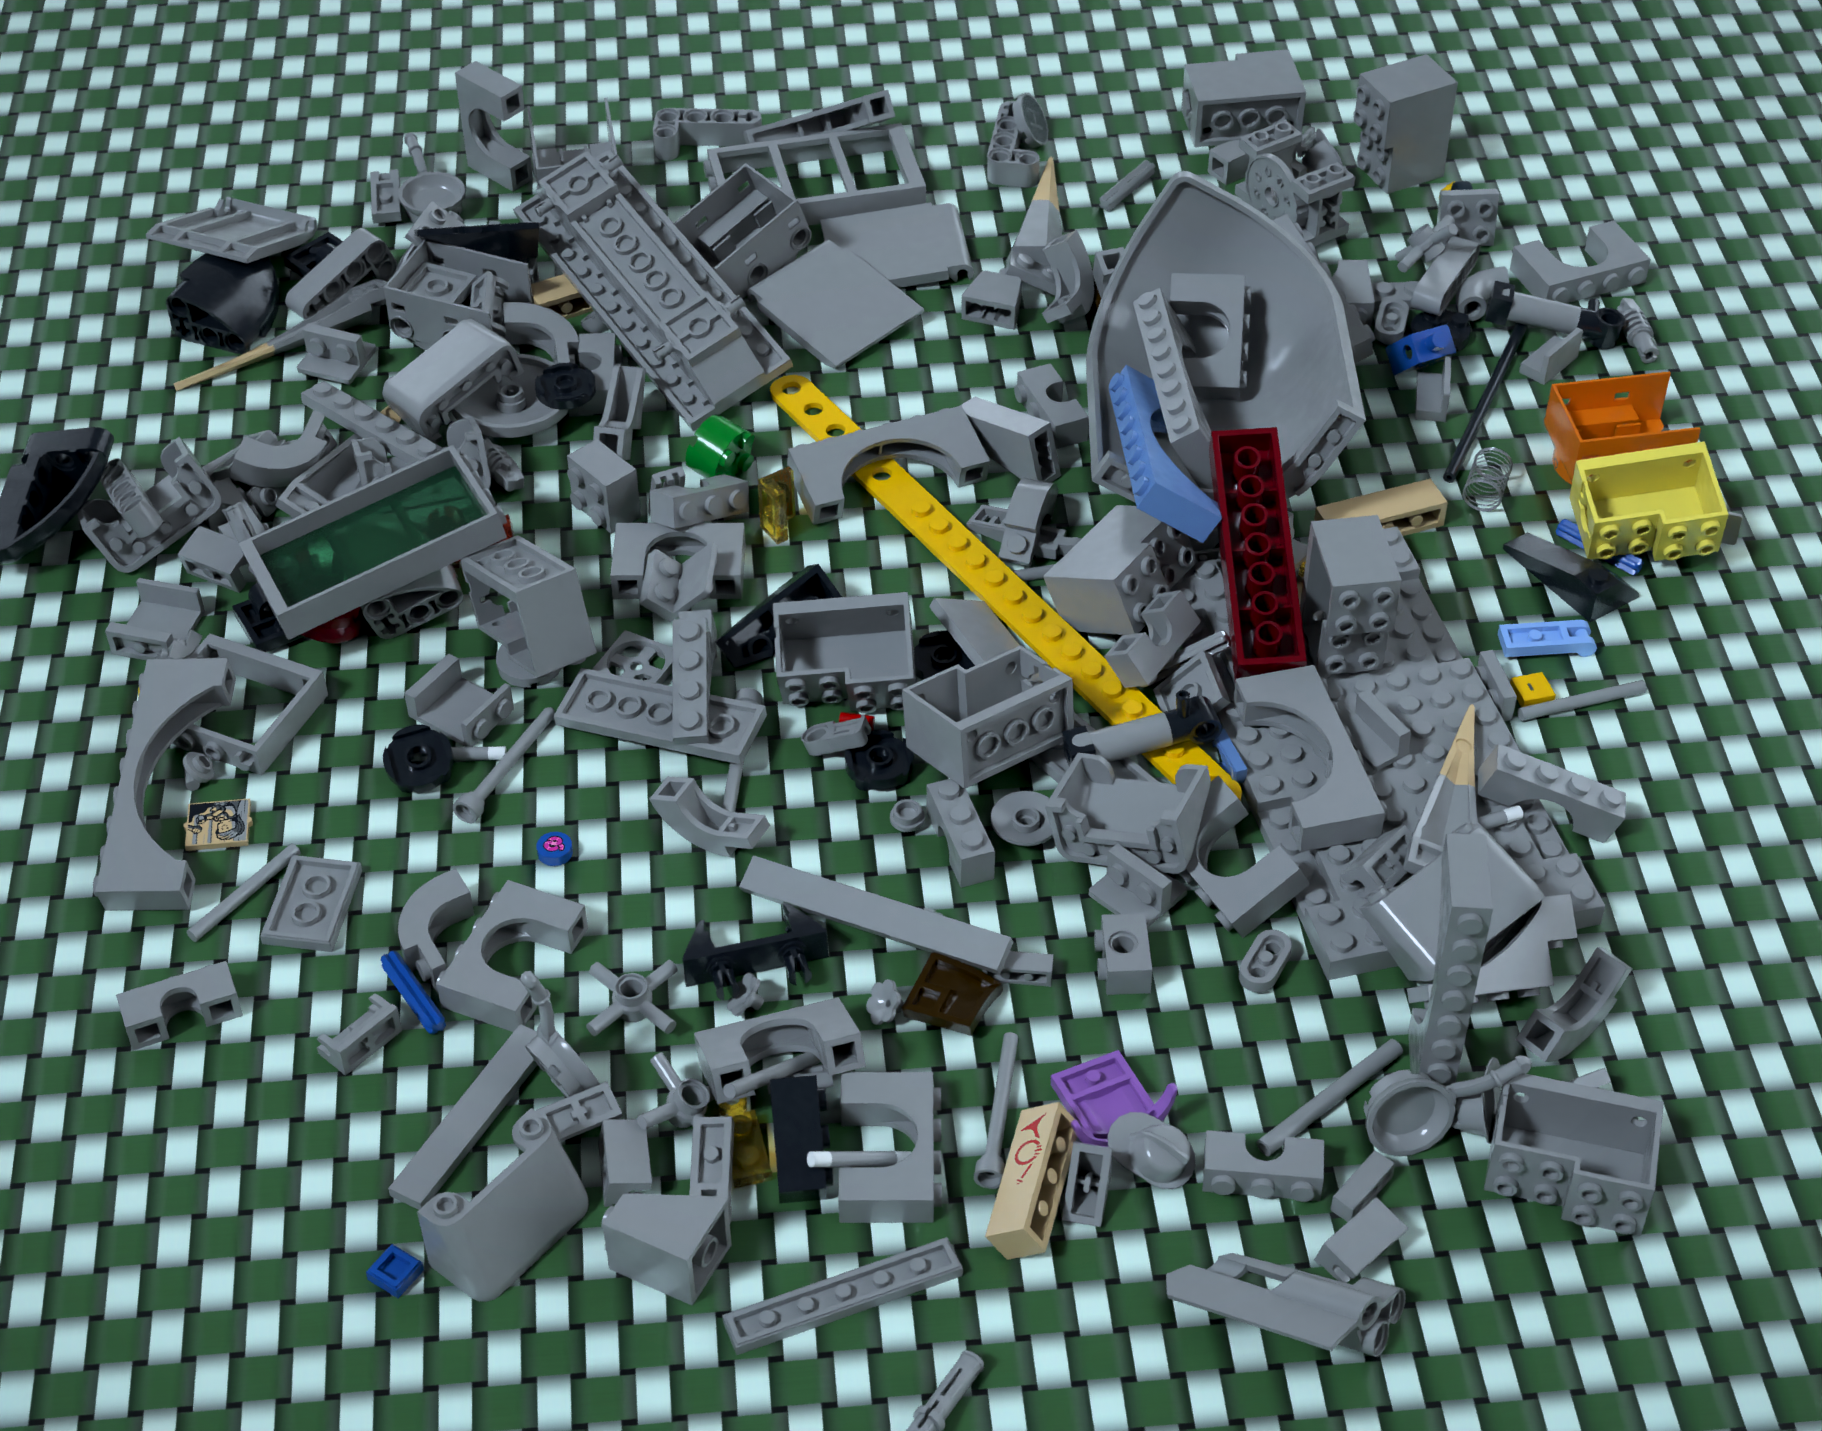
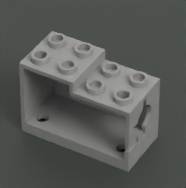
M1289 49L1236 54L1235 60L1185 64L1181 111L1187 128L1190 129V136L1194 147L1217 146L1229 141L1239 140L1240 137L1284 120H1290L1291 125L1302 133L1306 90ZM1206 127L1212 128L1209 133L1202 132Z
M1427 54L1360 73L1359 84L1356 90V108L1353 114L1354 122L1362 129L1357 165L1387 194L1444 176L1458 82Z
M1116 505L1043 578L1058 614L1077 632L1128 635L1139 633L1147 625L1140 614L1158 593L1170 592L1169 590L1198 561L1188 535L1137 509L1136 506Z
M1378 515L1311 521L1300 612L1304 638H1307V648L1312 663L1319 675L1383 669L1388 632L1394 630L1402 579Z
M519 535L460 559L465 581L469 584V596L478 629L504 645L510 660L538 678L549 677L555 674L558 669L567 665L580 664L586 660V657L597 653L576 568ZM490 588L510 599L507 602L509 612L505 613L502 605H496L490 599L481 602L480 598L489 595Z
M908 592L773 603L774 630L776 634V677L783 704L804 706L809 702L816 701L834 704L842 701V699H848L850 710L860 713H871L881 708L903 710L902 689L916 683L912 620Z
M1021 645L967 670L957 664L902 689L906 747L948 778L957 782L964 789L1062 743V731L1074 729L1072 678L1057 668L1049 667L1046 661ZM1039 673V678L1043 683L1033 687L1032 683L1026 679H1030L1033 674Z
M1522 1073L1502 1084L1494 1119L1484 1190L1495 1192L1502 1196L1534 1200L1544 1205L1562 1206L1561 1220L1571 1221L1581 1226L1590 1225L1614 1230L1619 1234L1641 1236L1655 1192L1664 1102ZM1515 1093H1524V1094H1526V1095H1525V1096H1518V1095L1515 1094ZM1634 1117H1642L1645 1120H1636Z

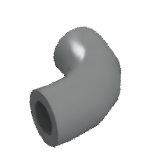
M1503 266L1482 270L1466 278L1456 292L1457 312L1465 313L1469 317V321L1481 318L1486 313V300L1490 297L1494 282L1500 281L1509 284L1507 268Z

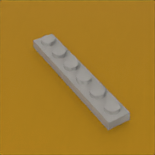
M325 381L317 383L301 393L304 405L325 414V417L362 438H375L379 440L386 452L409 465L444 449Z

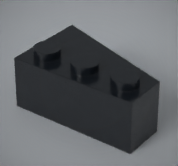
M816 1075L770 1079L779 1203L825 1200L826 1187L834 1186L832 1167H809L807 1164V1155L810 1151H823V1149L830 1148L828 1125H821L820 1111H827L825 1088H817Z

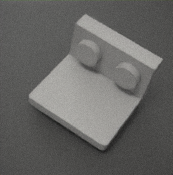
M714 542L709 543L682 564L658 549L653 550L648 554L639 604L671 622L678 617V612L689 611L696 603L707 599L714 586L712 580L714 569L718 562L716 558L718 545Z

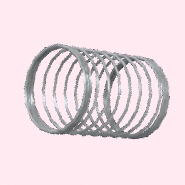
M1489 447L1480 450L1475 455L1462 494L1464 501L1471 508L1485 512L1492 511L1501 504L1513 467L1512 459L1505 451ZM1484 451L1500 452L1508 458L1509 462L1506 459L1505 461L1508 463L1510 470L1505 465L1507 473L1501 465L1489 460L1476 462L1478 459L1491 456L1477 457L1484 453L1497 454ZM1480 462L1495 463L1504 470L1505 475L1501 471L1500 473L1503 476L1492 470L1479 469V466L1490 465L1477 466V464ZM1481 470L1491 471L1498 476L1494 477L1492 475L1485 474ZM1477 482L1487 483L1493 487H1485ZM1473 483H1476L1484 488H1495L1497 491L1482 492H1498V494L1493 496L1480 495L1470 487V484H1472L1478 490L1480 489L1477 488ZM1468 486L1474 493L1480 496L1495 497L1499 495V497L1493 500L1478 499L1469 492ZM1466 489H1467L1468 493H1469L1472 497H1474V498H1476V499H1478V500H1481V501H1486V502H1487V501H1494V500H1496V499H1498V498H1500V499H1499L1497 502L1493 503V504H1486V505H1484V504L1476 503V504H1478V505H1483V506L1494 505V504L1498 503V504H1497L1496 506H1494V507H1491V508H1480V507H1476V506H1474L1473 504H1471V503L1466 499V496L1468 497V495H1467V493H1466Z

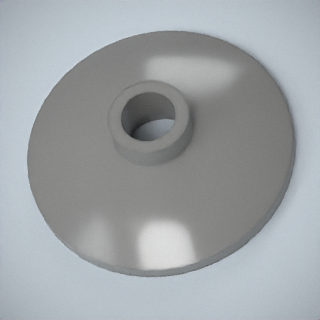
M1017 791L1003 796L995 803L991 811V824L994 831L999 837L1015 845L1032 846L1048 841L1053 837L1045 808L1050 798L1033 791Z

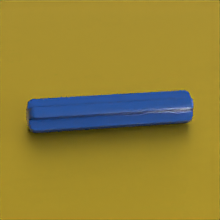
M1563 519L1557 525L1556 535L1584 550L1577 524L1568 519ZM1633 554L1618 555L1604 559L1607 563L1632 576L1640 572L1643 565V560Z
M397 951L383 954L380 959L382 968L426 1031L432 1035L438 1031H443L446 1027L444 1016Z

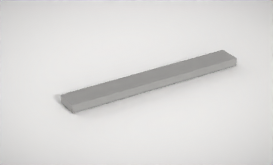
M754 855L739 886L743 892L780 904L788 903L798 910L931 953L935 952L999 975L1013 945L1011 937Z

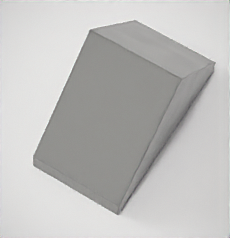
M1073 1142L1062 1220L1101 1227L1111 1180L1113 1148Z

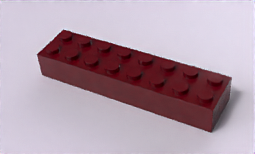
M1277 427L1211 431L1209 459L1214 500L1218 502L1222 519L1217 524L1234 679L1236 681L1237 678L1306 666L1307 659Z

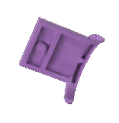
M1119 1050L1051 1075L1053 1090L1065 1109L1075 1119L1071 1121V1126L1078 1139L1082 1143L1108 1147L1107 1136L1111 1125L1118 1117L1124 1114L1143 1112L1163 1122L1174 1103L1178 1090L1175 1083L1168 1084L1163 1095L1154 1104Z

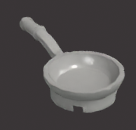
M407 133L404 141L409 148V154L412 156L418 172L416 176L404 182L398 191L399 201L406 209L408 218L415 223L431 200L447 212L453 211L461 214L462 201L465 197L464 183L458 177L449 173L428 172L422 154V147L418 144V138L414 133Z
M532 971L524 972L520 977V981L532 997L533 1003L538 1006L540 1013L537 1035L525 1046L526 1050L542 1071L549 1075L550 1080L566 1098L599 1085L600 1083L587 1065L555 1030L554 1013L549 1000V990L543 987Z
M1519 1055L1513 1061L1495 1071L1490 1070V1073L1483 1077L1452 1083L1448 1086L1433 1081L1426 1073L1419 1071L1421 1075L1412 1074L1410 1070H1399L1388 1074L1373 1085L1369 1091L1371 1098L1368 1104L1366 1101L1364 1103L1366 1130L1369 1141L1380 1152L1392 1156H1408L1427 1150L1441 1140L1451 1127L1456 1110L1454 1104L1457 1103V1097L1476 1095L1497 1086L1501 1088L1502 1084L1522 1073L1526 1074L1531 1068L1532 1061L1527 1056Z

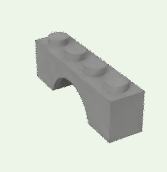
M1499 743L1478 769L1477 795L1508 807L1529 799H1543L1555 802L1564 807L1572 816L1573 832L1605 843L1625 820V792Z

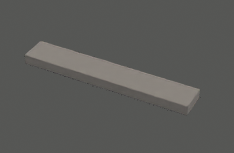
M519 1024L388 1189L391 1197L419 1210L436 1195L536 1068L537 1063L528 1053L525 1046L537 1035V1031Z
M948 1237L724 1314L722 1315L723 1324L736 1355H740L963 1276V1268Z

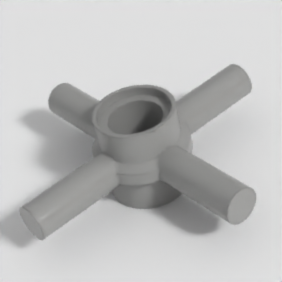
M1446 215L1433 229L1429 224H1425L1412 233L1407 239L1410 246L1395 254V258L1399 262L1397 265L1398 269L1401 272H1407L1419 258L1424 263H1427L1445 249L1442 241L1458 233V228L1454 224V218L1451 215Z
M667 960L646 978L637 973H627L617 977L601 963H594L590 967L589 973L613 992V1004L586 1024L590 1034L597 1036L619 1017L627 1022H638L647 1018L666 1034L671 1033L676 1027V1022L652 1004V991L678 971L675 963Z
M663 1052L652 1057L650 1062L670 1092L667 1095L666 1104L637 1117L639 1127L645 1130L666 1120L679 1128L693 1126V1119L705 1117L707 1104L715 1100L710 1087L705 1086L697 1079L688 1078L681 1081Z

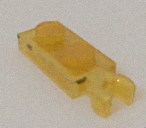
M747 1097L740 1098L739 1102L734 1105L727 1104L726 1102L718 1104L721 1116H732L735 1122L732 1165L734 1188L771 1181L772 1171L755 1110L747 1111Z

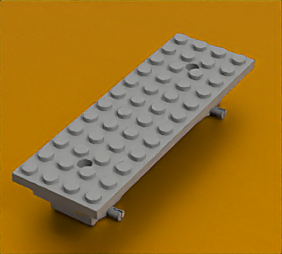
M610 149L595 158L588 151L580 154L539 180L538 182L541 187L536 190L537 194L513 209L520 222H539V245L608 329L615 333L617 340L640 368H646V375L692 431L698 429L710 416L721 414L793 367L790 357L745 307V302L740 295L736 296L623 166V162L618 154L614 155Z

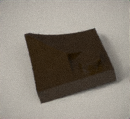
M932 952L902 1007L903 1015L910 1019L972 1036L987 1009L1001 995L1003 991L1002 983L970 965Z

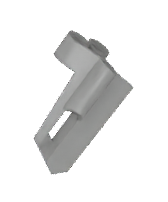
M1236 1253L1218 1256L1217 1261L1208 1269L1187 1265L1166 1274L1167 1296L1169 1299L1329 1351H1333L1337 1345H1341L1375 1357L1382 1354L1389 1336V1324L1398 1322L1405 1305V1291L1396 1286L1366 1277L1351 1285ZM1249 1271L1281 1281L1282 1283L1269 1290L1238 1279Z

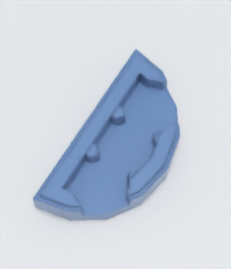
M1222 729L1218 738L1212 741L1213 748H1218L1222 762L1217 764L1231 776L1232 780L1237 781V783H1243L1247 777L1248 769L1225 729Z

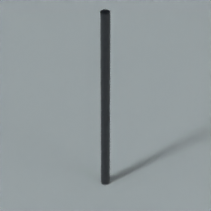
M1516 323L1443 475V479L1446 482L1452 483L1455 481L1528 325Z

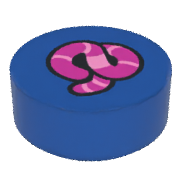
M549 832L541 836L537 841L538 858L545 865L559 866L568 862L572 857V841L565 833Z

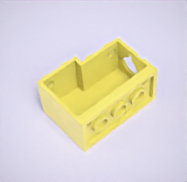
M1705 441L1576 460L1569 498L1588 559L1599 558L1604 560L1618 555H1638L1646 551H1652L1654 561L1665 559L1671 561L1685 556H1706L1713 552H1719L1729 514Z

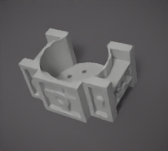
M1286 120L1240 137L1239 148L1247 153L1250 158L1245 175L1246 181L1235 185V195L1271 220L1287 214L1292 223L1297 222L1301 227L1304 235L1303 239L1306 243L1311 242L1314 247L1348 233L1349 223L1339 216V211L1343 200L1342 191L1354 186L1355 176L1336 162L1295 179L1291 168L1292 154L1296 146L1302 142L1303 134Z

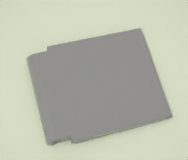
M226 197V206L225 200L219 199L215 209L206 208L155 224L146 233V238L250 263L308 243V239L315 235L317 221L313 217Z
M932 202L820 220L824 242L831 240L841 249L848 247L898 288L949 280V277L957 282V272L961 269L967 270L969 280L973 277L974 271L959 212L954 204L945 203L932 206Z
M831 240L821 243L752 286L746 292L749 302L755 298L757 299L758 309L823 364L835 369L924 312L923 307L848 247L841 249Z

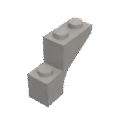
M614 365L603 417L599 425L594 426L593 441L598 439L622 459L630 460L633 429H641L646 368Z

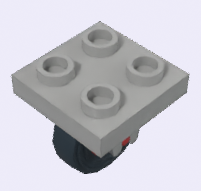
M1469 181L1454 182L1451 190L1440 191L1437 224L1446 215H1451L1455 220L1454 224L1458 228V233L1454 236L1479 242L1481 246H1494L1499 202L1498 189H1473ZM1450 238L1442 241V243L1446 245Z

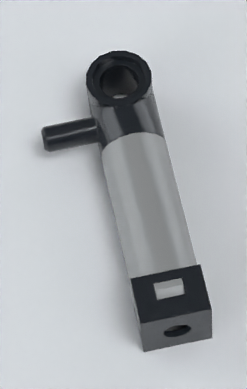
M1495 281L1487 303L1485 321L1505 326L1506 321L1509 320L1568 335L1576 328H1580L1583 330L1582 338L1588 339L1595 347L1612 349L1618 341L1625 317L1621 312L1613 308H1600V301L1593 298L1589 300L1587 309L1515 292V285Z
M1180 690L1176 693V709L1090 732L1087 731L1086 726L1062 731L1064 755L1070 766L1077 753L1102 756L1108 762L1187 741L1200 745L1207 744L1218 738L1222 732V725L1210 699L1204 696L1190 698L1188 691Z

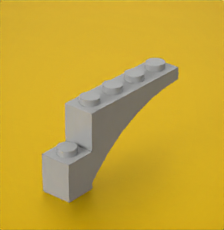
M884 90L820 110L743 131L746 144L858 129L887 121L895 117L889 91Z
M712 609L678 612V619L673 620L672 738L674 745L709 742L710 685L714 659L717 658V644L715 643L717 640V628Z
M1571 894L1544 896L1538 904L1507 927L1502 936L1483 955L1473 1003L1479 1002L1478 995L1486 994L1487 1001L1510 999L1509 991H1517L1518 998L1540 995V987L1554 986L1549 949L1564 947L1563 940L1578 938ZM1433 983L1407 988L1409 1003L1424 1002L1425 1009H1428Z

